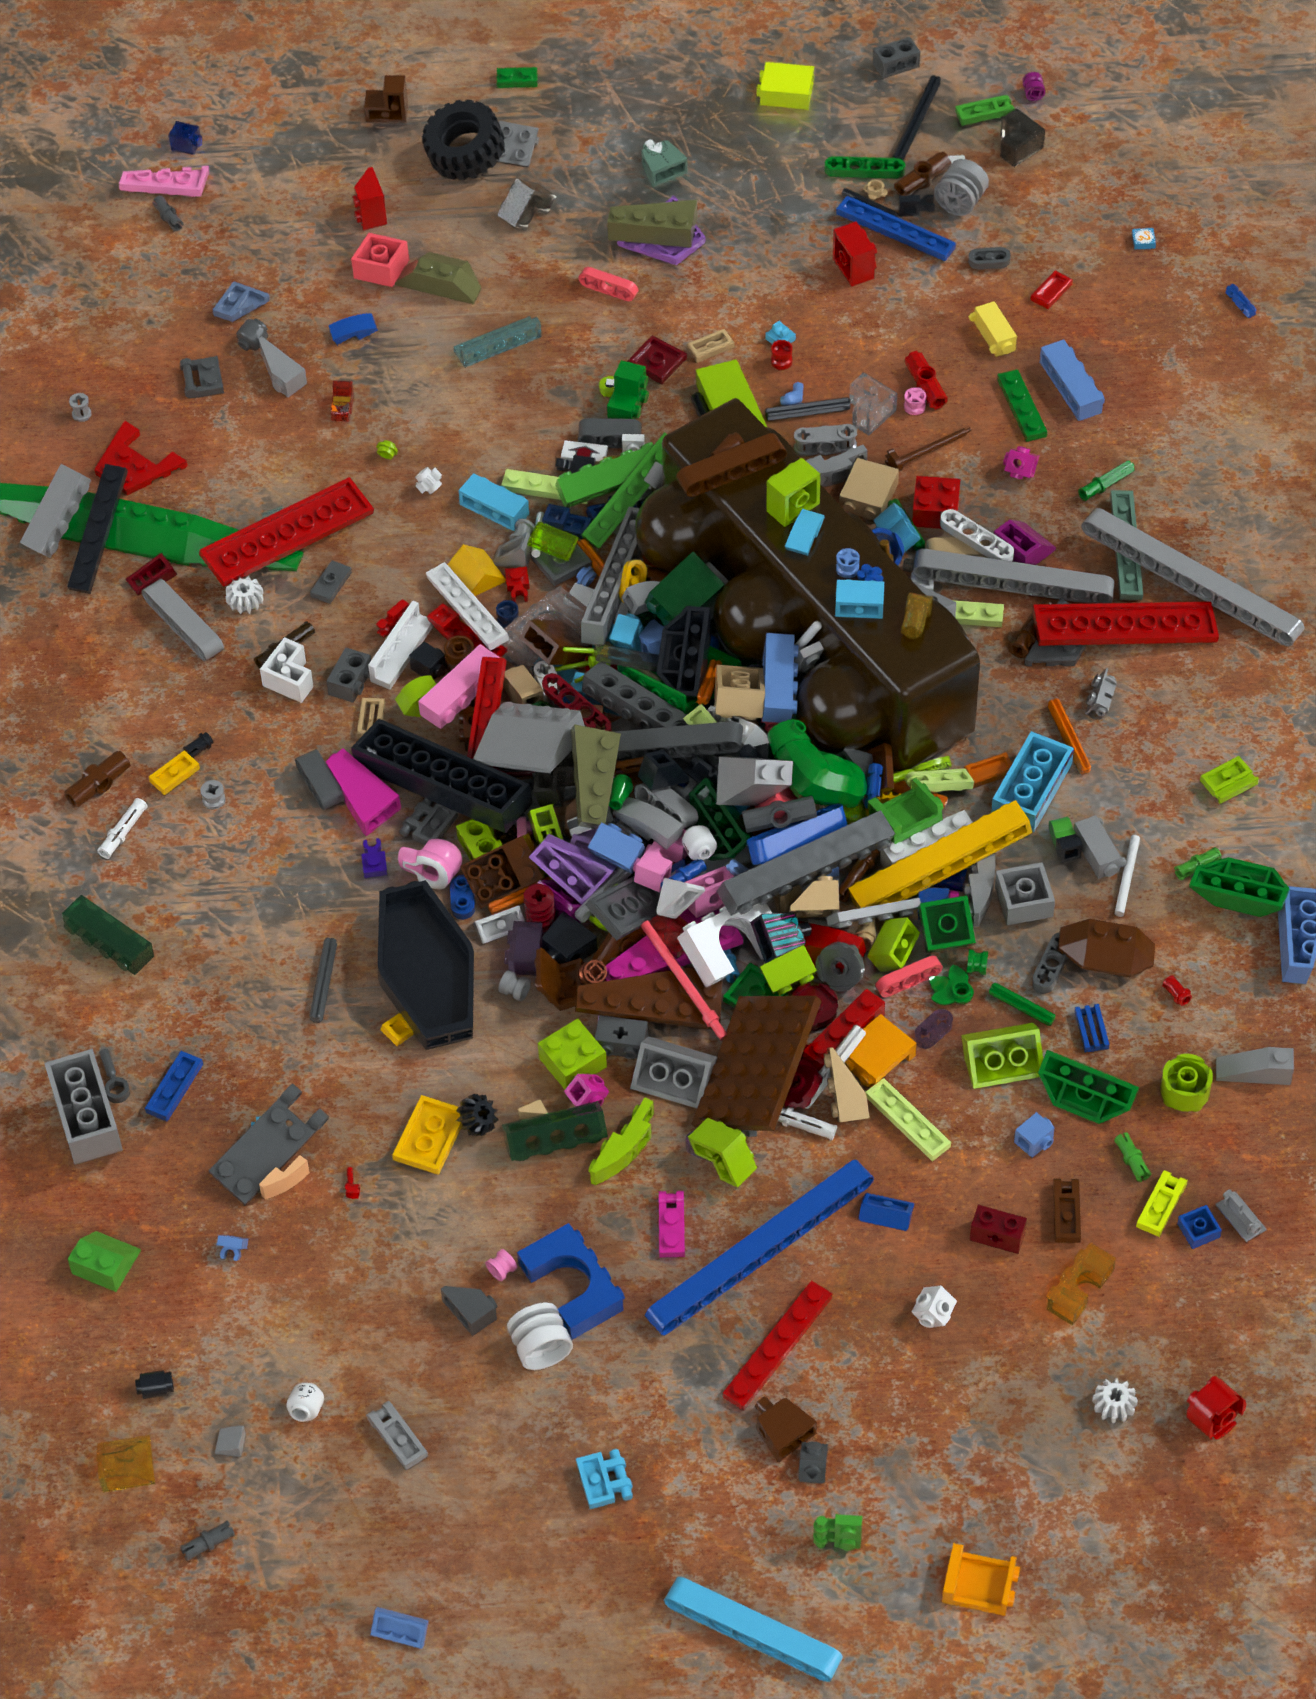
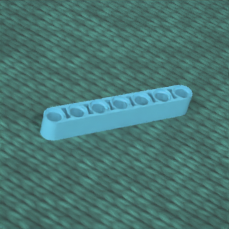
M683 1577L675 1579L664 1599V1603L670 1609L824 1682L831 1681L843 1658L842 1654L835 1648Z

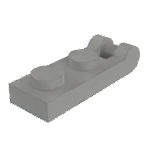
M390 1401L382 1404V1408L376 1412L372 1410L366 1414L370 1424L377 1430L405 1470L428 1457L426 1449ZM388 1416L390 1419L383 1423L382 1420Z

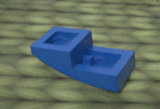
M372 313L350 316L328 325L336 345L355 335L361 340L378 331Z

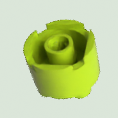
M1180 1054L1165 1064L1160 1092L1163 1102L1167 1107H1172L1179 1111L1197 1112L1206 1104L1210 1096L1213 1073L1201 1057L1193 1054Z

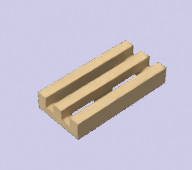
M725 329L687 343V350L691 352L692 357H695L696 363L735 348L734 341Z
M362 698L357 739H360L367 731L363 730L367 704H371L368 730L374 722L376 704H379L377 720H383L385 699Z

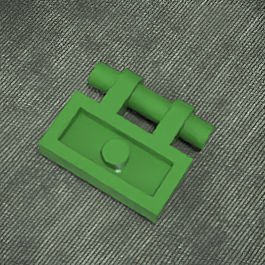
M836 1514L835 1519L819 1516L813 1524V1541L818 1548H824L828 1542H834V1547H840L842 1550L861 1549L862 1516Z

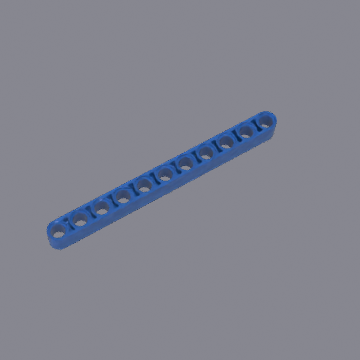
M858 1160L850 1161L655 1302L646 1311L645 1318L661 1335L669 1334L864 1192L872 1184L874 1177Z

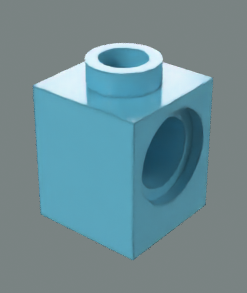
M629 613L626 616L618 614L609 639L615 647L635 652L639 642V635L644 627L637 616Z

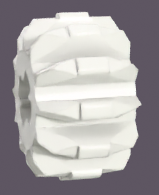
M249 576L246 579L239 577L238 581H232L230 586H226L225 598L232 611L238 610L240 614L243 611H247L250 614L251 609L258 610L259 605L263 604L264 593L257 579L251 580Z
M1116 1377L1113 1383L1106 1379L1103 1382V1386L1098 1385L1096 1387V1394L1093 1395L1092 1402L1096 1404L1094 1408L1095 1413H1102V1420L1110 1417L1114 1424L1117 1418L1124 1422L1127 1419V1415L1132 1416L1134 1414V1407L1137 1406L1138 1400L1134 1397L1135 1389L1128 1388L1129 1383L1127 1381L1120 1384Z

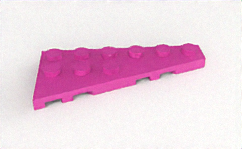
M687 908L676 919L670 918L655 929L680 967L690 964L691 961L677 937L684 932L683 927L693 921L696 924L701 923V918L709 913L696 918ZM721 908L714 910L712 912H714V914L717 915L721 913ZM722 926L719 931V942L722 950H728L743 944V937L736 927ZM645 936L606 965L607 976L604 981L670 971L671 969L648 936Z

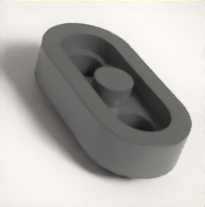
M1004 247L973 249L969 253L968 264L977 270L1004 268L1010 264L1011 253Z

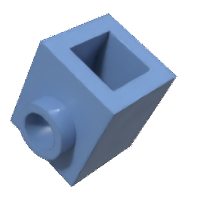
M1036 1112L1015 1130L1014 1143L1033 1158L1042 1149L1047 1150L1054 1141V1126L1048 1118L1042 1117Z

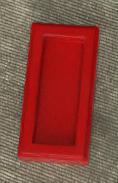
M1055 270L1031 295V301L1049 309L1070 288L1073 279Z

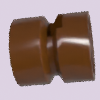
M462 635L454 636L446 641L444 652L448 673L474 650L473 642L468 637Z

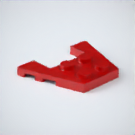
M127 421L122 423L95 467V474L101 478L105 464L125 467L128 473L122 493L130 495L151 485L153 480L159 477L166 478L171 475L172 471L178 468L183 470L188 466L187 460L173 451L156 465L128 447L140 436V430Z

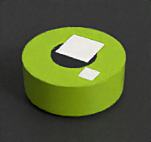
M614 376L604 377L599 382L600 393L605 397H611L614 392Z

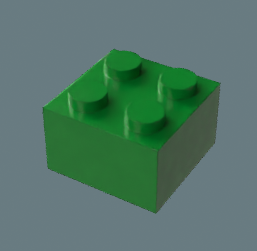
M968 895L924 902L918 905L926 953L973 946L976 943Z

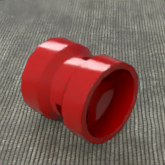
M777 340L771 345V364L775 369L786 370L791 367L793 346L789 341Z

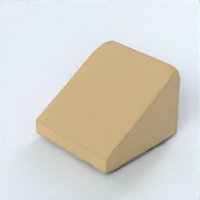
M541 1099L518 1109L521 1125H549L548 1112Z

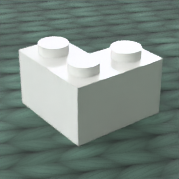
M284 637L260 668L262 685L302 703L313 688L311 670L303 667L306 664L304 646Z

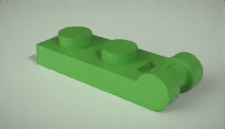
M1008 95L955 106V113L962 126L1003 116L1011 118L1015 116L1016 110L1011 105L1012 102Z

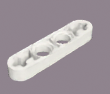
M949 509L942 512L940 526L944 531L987 558L1013 561L1014 548L1009 543L956 510ZM964 529H971L974 533L966 535L962 531ZM982 540H989L992 544L984 546L980 542Z

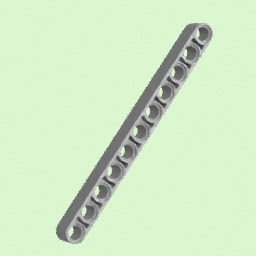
M1095 508L1081 525L1083 532L1089 537L1203 601L1211 602L1212 606L1284 646H1292L1304 630L1303 622L1297 617L1101 508Z

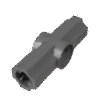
M808 796L786 802L774 801L768 806L742 811L746 833L771 827L784 828L793 822L817 817L813 796ZM777 811H785L783 817H774V814Z

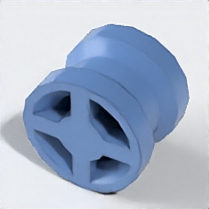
M845 548L837 553L836 572L843 578H852L857 575L860 555L856 550Z

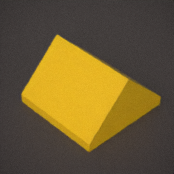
M463 544L447 564L474 596L506 582V578L484 549Z

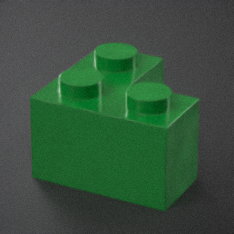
M623 360L620 361L614 374V392L607 404V419H639L642 404L646 403L649 397V391L646 389L649 379L646 376V366Z

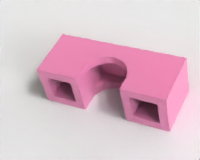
M683 829L682 836L667 850L656 841L652 845H647L644 855L641 858H637L633 866L635 883L660 893L662 889L661 882L664 878L671 877L672 862H678L683 858L686 859L688 856L682 845V837L686 830Z

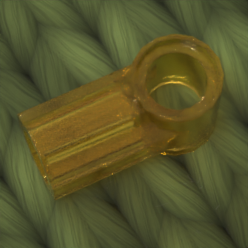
M909 593L905 610L906 615L901 631L907 638L916 639L922 636L926 618H929L931 614L932 596Z

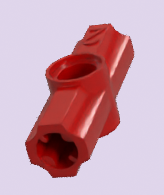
M917 350L910 352L905 357V364L916 382V388L924 390L926 401L930 408L935 410L942 408L947 403L948 398L936 378V370L929 366L922 353H919Z

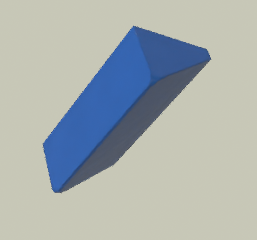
M865 1193L860 1207L859 1220L907 1231L914 1203Z

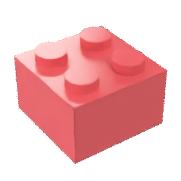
M373 233L367 234L351 259L354 279L393 287L402 270L410 261L407 241Z

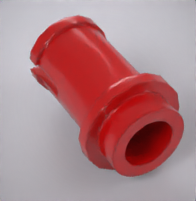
M1174 975L1167 977L1163 981L1162 986L1174 997L1176 1004L1184 1006L1192 999L1191 991L1188 988H1184Z

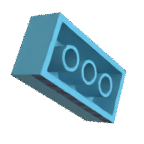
M1031 731L992 799L991 813L1002 805L1016 800L1029 818L1032 832H1035L1072 765L1074 748Z

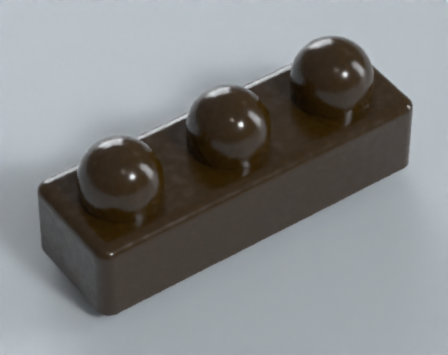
M737 398L722 404L665 435L662 440L663 486L650 494L638 511L635 522L638 546L645 558L663 571L671 572L694 552L705 564L710 562L728 580L715 602L714 624L723 644L732 653L741 658L751 661H762L766 633L794 635V644H796L815 621L821 623V629L805 647L820 641L824 650L815 667L801 681L795 699L797 700V720L804 723L805 731L812 742L824 749L840 752L845 748L857 750L868 744L872 748L884 743L890 744L892 747L893 770L900 772L914 768L975 731L980 658L977 650L952 613L939 602L929 599L880 548L878 538L863 520L855 514L845 511L820 485V504L810 511L822 514L825 518L817 538H814L808 556L785 548L795 521L784 527L767 512V480L772 475L784 470L790 463L799 460L798 455L783 436L774 429L765 427ZM735 432L742 437L745 443L766 434L774 433L787 451L785 459L775 465L694 497L687 496L676 479L678 471L688 465L711 457V452L720 445L727 435ZM851 548L858 552L860 555L859 570H861L864 564H868L871 567H879L882 570L881 575L884 578L883 619L835 617L837 580L864 581L860 580L857 575L852 578H843L836 572V555L840 550Z

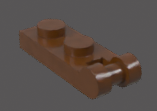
M1054 1178L1055 1242L1080 1243L1079 1179L1061 1181V1179ZM1062 1191H1071V1193H1062Z

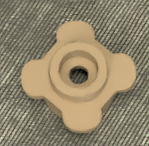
M871 180L863 188L871 200H876L881 196L885 197L888 194V191L884 189V183L880 180Z

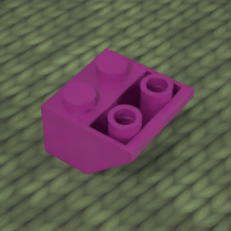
M1009 519L994 531V535L1006 541L1014 548L1012 562L1037 565L1056 550L1053 544L1025 522Z

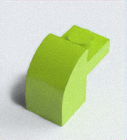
M421 676L410 681L395 698L404 716L422 718L418 701L437 684L432 676Z

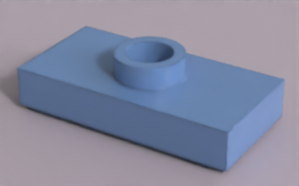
M377 1607L374 1612L370 1635L422 1649L425 1643L429 1620Z

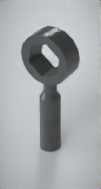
M102 1049L99 1054L106 1074L110 1077V1080L105 1085L108 1100L112 1103H122L130 1095L129 1084L125 1079L115 1076L116 1070L109 1050ZM116 1086L124 1087L125 1089L118 1095L110 1093Z

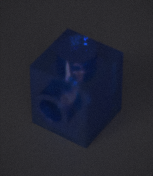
M179 121L175 122L168 135L171 150L192 155L201 146L203 140L202 135H200L199 126Z

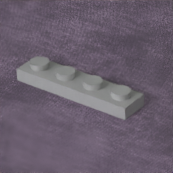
M920 898L837 912L827 916L826 919L828 926L838 925V929L852 926L854 921H858L859 925L873 922L872 918L879 917V921L892 919L893 914H899L900 917L910 916L914 914L913 910L918 909V905L921 902Z

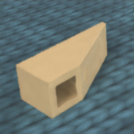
M827 1048V1053L824 1054L825 1068H830L831 1078H827L829 1093L834 1095L835 1103H831L833 1118L837 1117V1122L870 1118L865 1091L834 1048Z

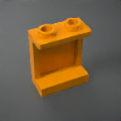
M880 1014L863 1029L866 1035L844 1064L850 1072L858 1077L864 1086L871 1088L903 1059L911 1061L916 1056L917 1043Z
M953 1543L942 1603L1006 1616L1007 1607H1013L1016 1591L1011 1590L1012 1582L1018 1583L1020 1567L1015 1566L1017 1557L1011 1556L1010 1561L966 1553L963 1552L964 1545Z

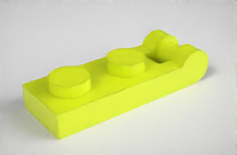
M1166 1170L1161 1174L1136 1224L1137 1228L1160 1237L1188 1182L1187 1179L1182 1177L1178 1179L1171 1176L1172 1173ZM1169 1185V1186H1171V1187H1174V1190H1173V1189H1170V1188H1168V1187H1166V1186Z

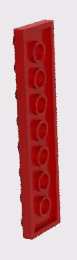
M348 477L200 549L199 555L221 585L225 587L231 584L232 581H237L239 577L243 578L373 514L374 508L353 480Z
M1211 602L1034 604L1032 608L1039 646L1217 643L1219 639Z

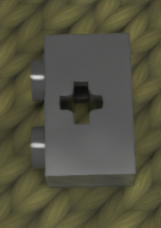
M599 1015L595 1039L606 1051V1056L615 1055L627 1059H636L641 1042L648 1037V1022Z

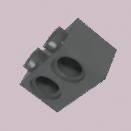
M907 37L873 48V65L884 79L920 67V51L911 37Z
M345 647L326 681L328 695L354 703L357 695H361L366 679L370 678L368 664L371 662V656Z

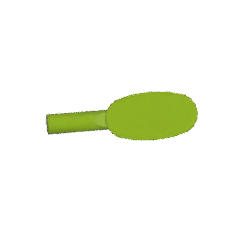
M940 757L919 764L912 769L894 773V783L903 781L909 772L949 770V767L951 768L952 766L950 757Z

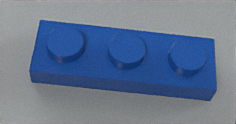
M180 1051L146 1105V1113L168 1122L203 1066V1060Z

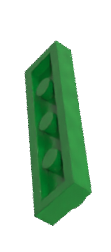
M1016 369L997 374V381L1026 442L1047 437V429L1019 370Z

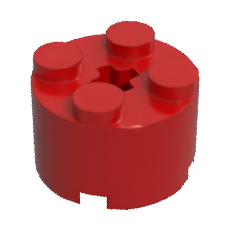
M1213 1376L1200 1391L1195 1390L1189 1395L1187 1402L1190 1405L1186 1417L1210 1439L1214 1437L1217 1440L1224 1437L1235 1427L1237 1422L1234 1419L1238 1413L1242 1416L1245 1412L1246 1400L1223 1380Z

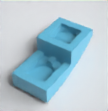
M802 509L790 532L785 548L808 556L814 538H817L825 516Z

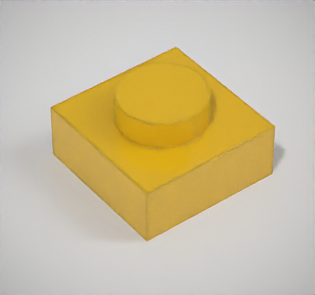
M400 1013L381 1026V1031L396 1046L414 1035L413 1030Z

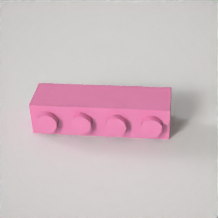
M480 644L418 701L420 715L440 729L447 723L452 722L455 715L462 709L467 708L471 700L476 697L482 656L500 657Z

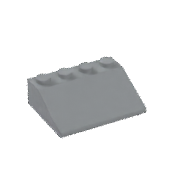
M504 702L492 714L473 759L488 766L550 773L573 749L571 728L574 724L585 726L581 712L568 708L561 709L550 706L543 707Z

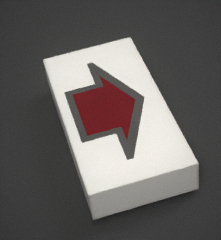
M565 440L561 458L572 461L573 455L593 457L596 459L595 465H598L601 460L607 457L608 445Z

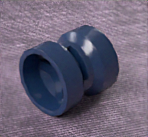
M504 600L497 605V622L506 632L516 630L520 624L517 603L511 600Z

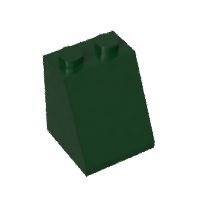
M692 552L649 592L644 603L647 605L648 610L656 614L663 625L666 626L686 606L712 607L725 584Z

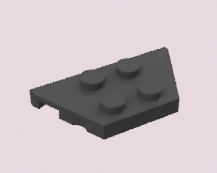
M1060 598L1057 604L1068 603L1063 598ZM1036 640L1025 658L1024 665L1032 666V663H1046V666H1075L1087 645L1039 646L1038 640Z

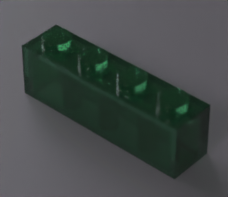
M80 895L62 913L64 928L70 934L78 935L87 946L95 947L103 957L114 960L123 971L128 970L136 975L154 957L151 942L83 895Z

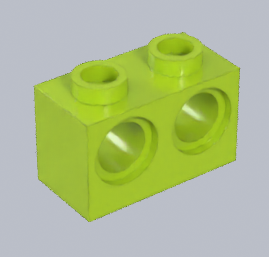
M474 819L456 825L457 840L469 861L485 854L484 852H490L502 846L501 841H496L494 838L493 828Z

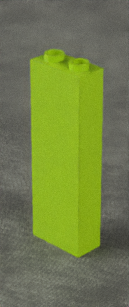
M737 359L696 369V386L701 395H703L709 411L737 398L767 427Z

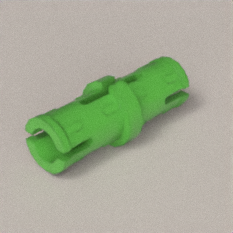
M1216 847L1203 854H1196L1187 862L1175 866L1174 870H1177L1175 874L1179 880H1184L1194 874L1197 865H1206L1220 860L1222 855Z
M1127 1132L1123 1133L1125 1138H1123L1122 1134H1119L1114 1139V1142L1124 1156V1163L1129 1165L1138 1182H1142L1141 1176L1144 1181L1151 1176V1171L1142 1159L1143 1154L1141 1150L1136 1149Z

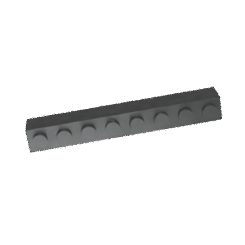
M880 810L724 881L718 888L717 893L731 916L738 912L741 915L745 914L758 903L764 905L770 902L775 895L784 896L797 885L800 887L806 886L813 880L812 878L827 876L836 867L843 869L856 858L862 860L868 857L873 850L882 851L890 846V841L894 837L895 832Z

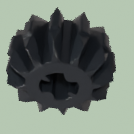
M472 1094L459 1102L461 1107H458L456 1112L460 1117L456 1121L462 1122L461 1130H467L468 1136H483L495 1128L494 1123L499 1120L494 1115L498 1111V1109H493L492 1107L494 1100L487 1101L486 1095Z

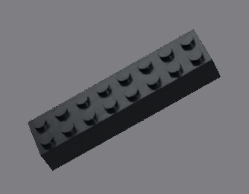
M378 719L351 747L353 757L377 777L503 833H506L533 803L529 783L381 719Z

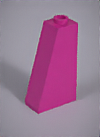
M344 748L328 758L326 764L344 794V803L365 836H368L401 810L400 796Z

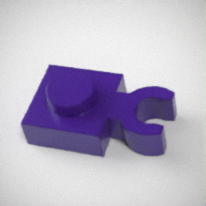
M376 838V845L373 847L368 846L367 840H364L363 847L365 853L361 854L364 878L387 876L385 851H381V840Z

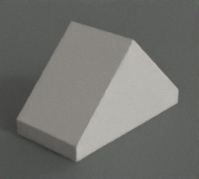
M526 532L498 546L493 560L494 564L506 568L528 567L531 559L530 552L532 551L531 535Z

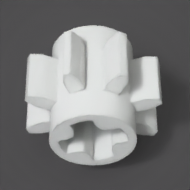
M426 467L416 475L415 478L418 482L415 486L421 493L427 491L429 494H432L442 485V482L439 480L442 474L436 468L430 470Z

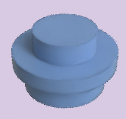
M591 566L588 568L583 567L576 576L578 579L577 583L588 587L596 577V573L593 571L594 568Z

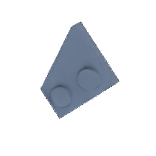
M233 281L214 307L213 315L233 322L269 302L270 296L266 292Z

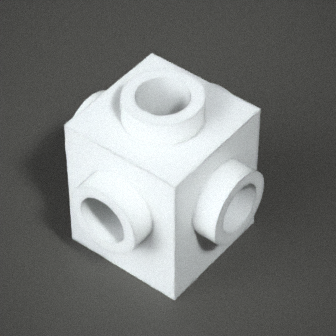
M942 1286L923 1287L911 1313L927 1328L945 1326L950 1319V1314L957 1300Z

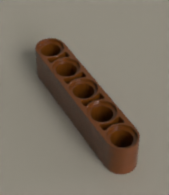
M769 433L688 465L678 471L676 479L686 495L694 497L775 465L785 459L787 451L774 433Z

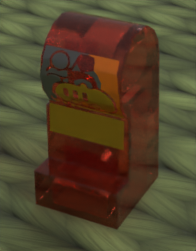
M333 381L331 420L350 422L354 402L353 381Z

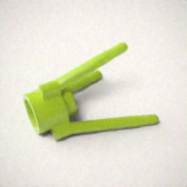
M564 647V652L589 653L592 655L588 656V661L554 668L556 672L589 666L591 669L600 661L610 666V657L607 650L602 651V647L594 649ZM583 675L575 679L574 682L579 683L583 681Z

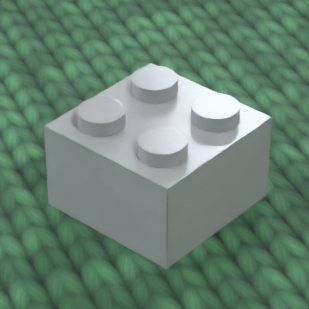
M1043 862L996 871L995 889L1006 925L1053 917L1055 899Z

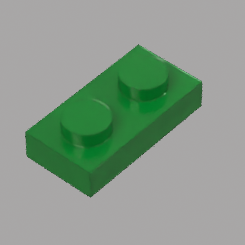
M537 67L497 68V88L538 87Z

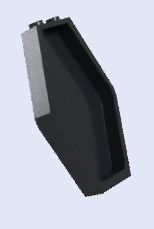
M426 880L420 882L412 881L407 885L392 886L379 891L378 980L380 986L413 1030V1033L425 1050L473 1039L474 950L470 940Z

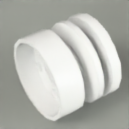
M544 1302L528 1306L517 1312L507 1324L509 1335L512 1337L513 1344L517 1346V1353L522 1365L526 1369L539 1370L553 1366L568 1356L573 1348L568 1331L563 1327V1320L559 1316V1311L552 1303Z

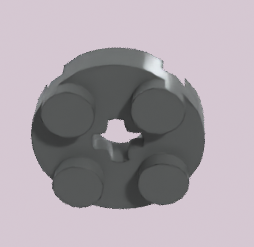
M844 942L831 943L821 951L816 959L815 967L819 979L831 986L829 988L832 990L847 991L863 979L864 962L855 945H849ZM838 961L841 962L845 967L843 969V972H841L839 968L835 967V964H837Z

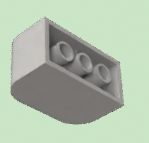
M93 1049L44 1063L74 1165L123 1151Z

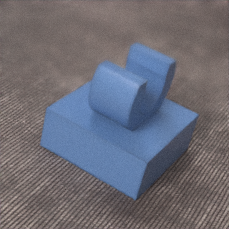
M218 1235L217 1245L225 1246L220 1251V1257L226 1259L227 1252L232 1250L234 1252V1261H239L241 1258L240 1249H247L248 1238Z

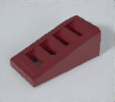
M160 553L127 577L126 581L139 596L142 594L143 589L159 579H163L166 582L178 574L164 555ZM148 576L150 579L146 581L143 577ZM140 580L142 585L138 586L135 581Z

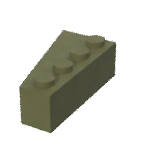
M697 200L610 207L607 221L608 240L691 248L697 222Z
M575 724L571 728L578 826L598 829L601 822L606 823L621 733Z

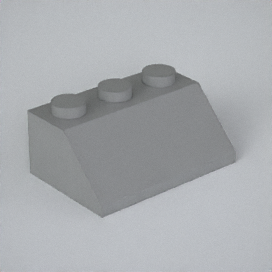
M647 1037L640 1045L630 1089L698 1108L701 1097L704 1095V1089L712 1074V1068L718 1057Z

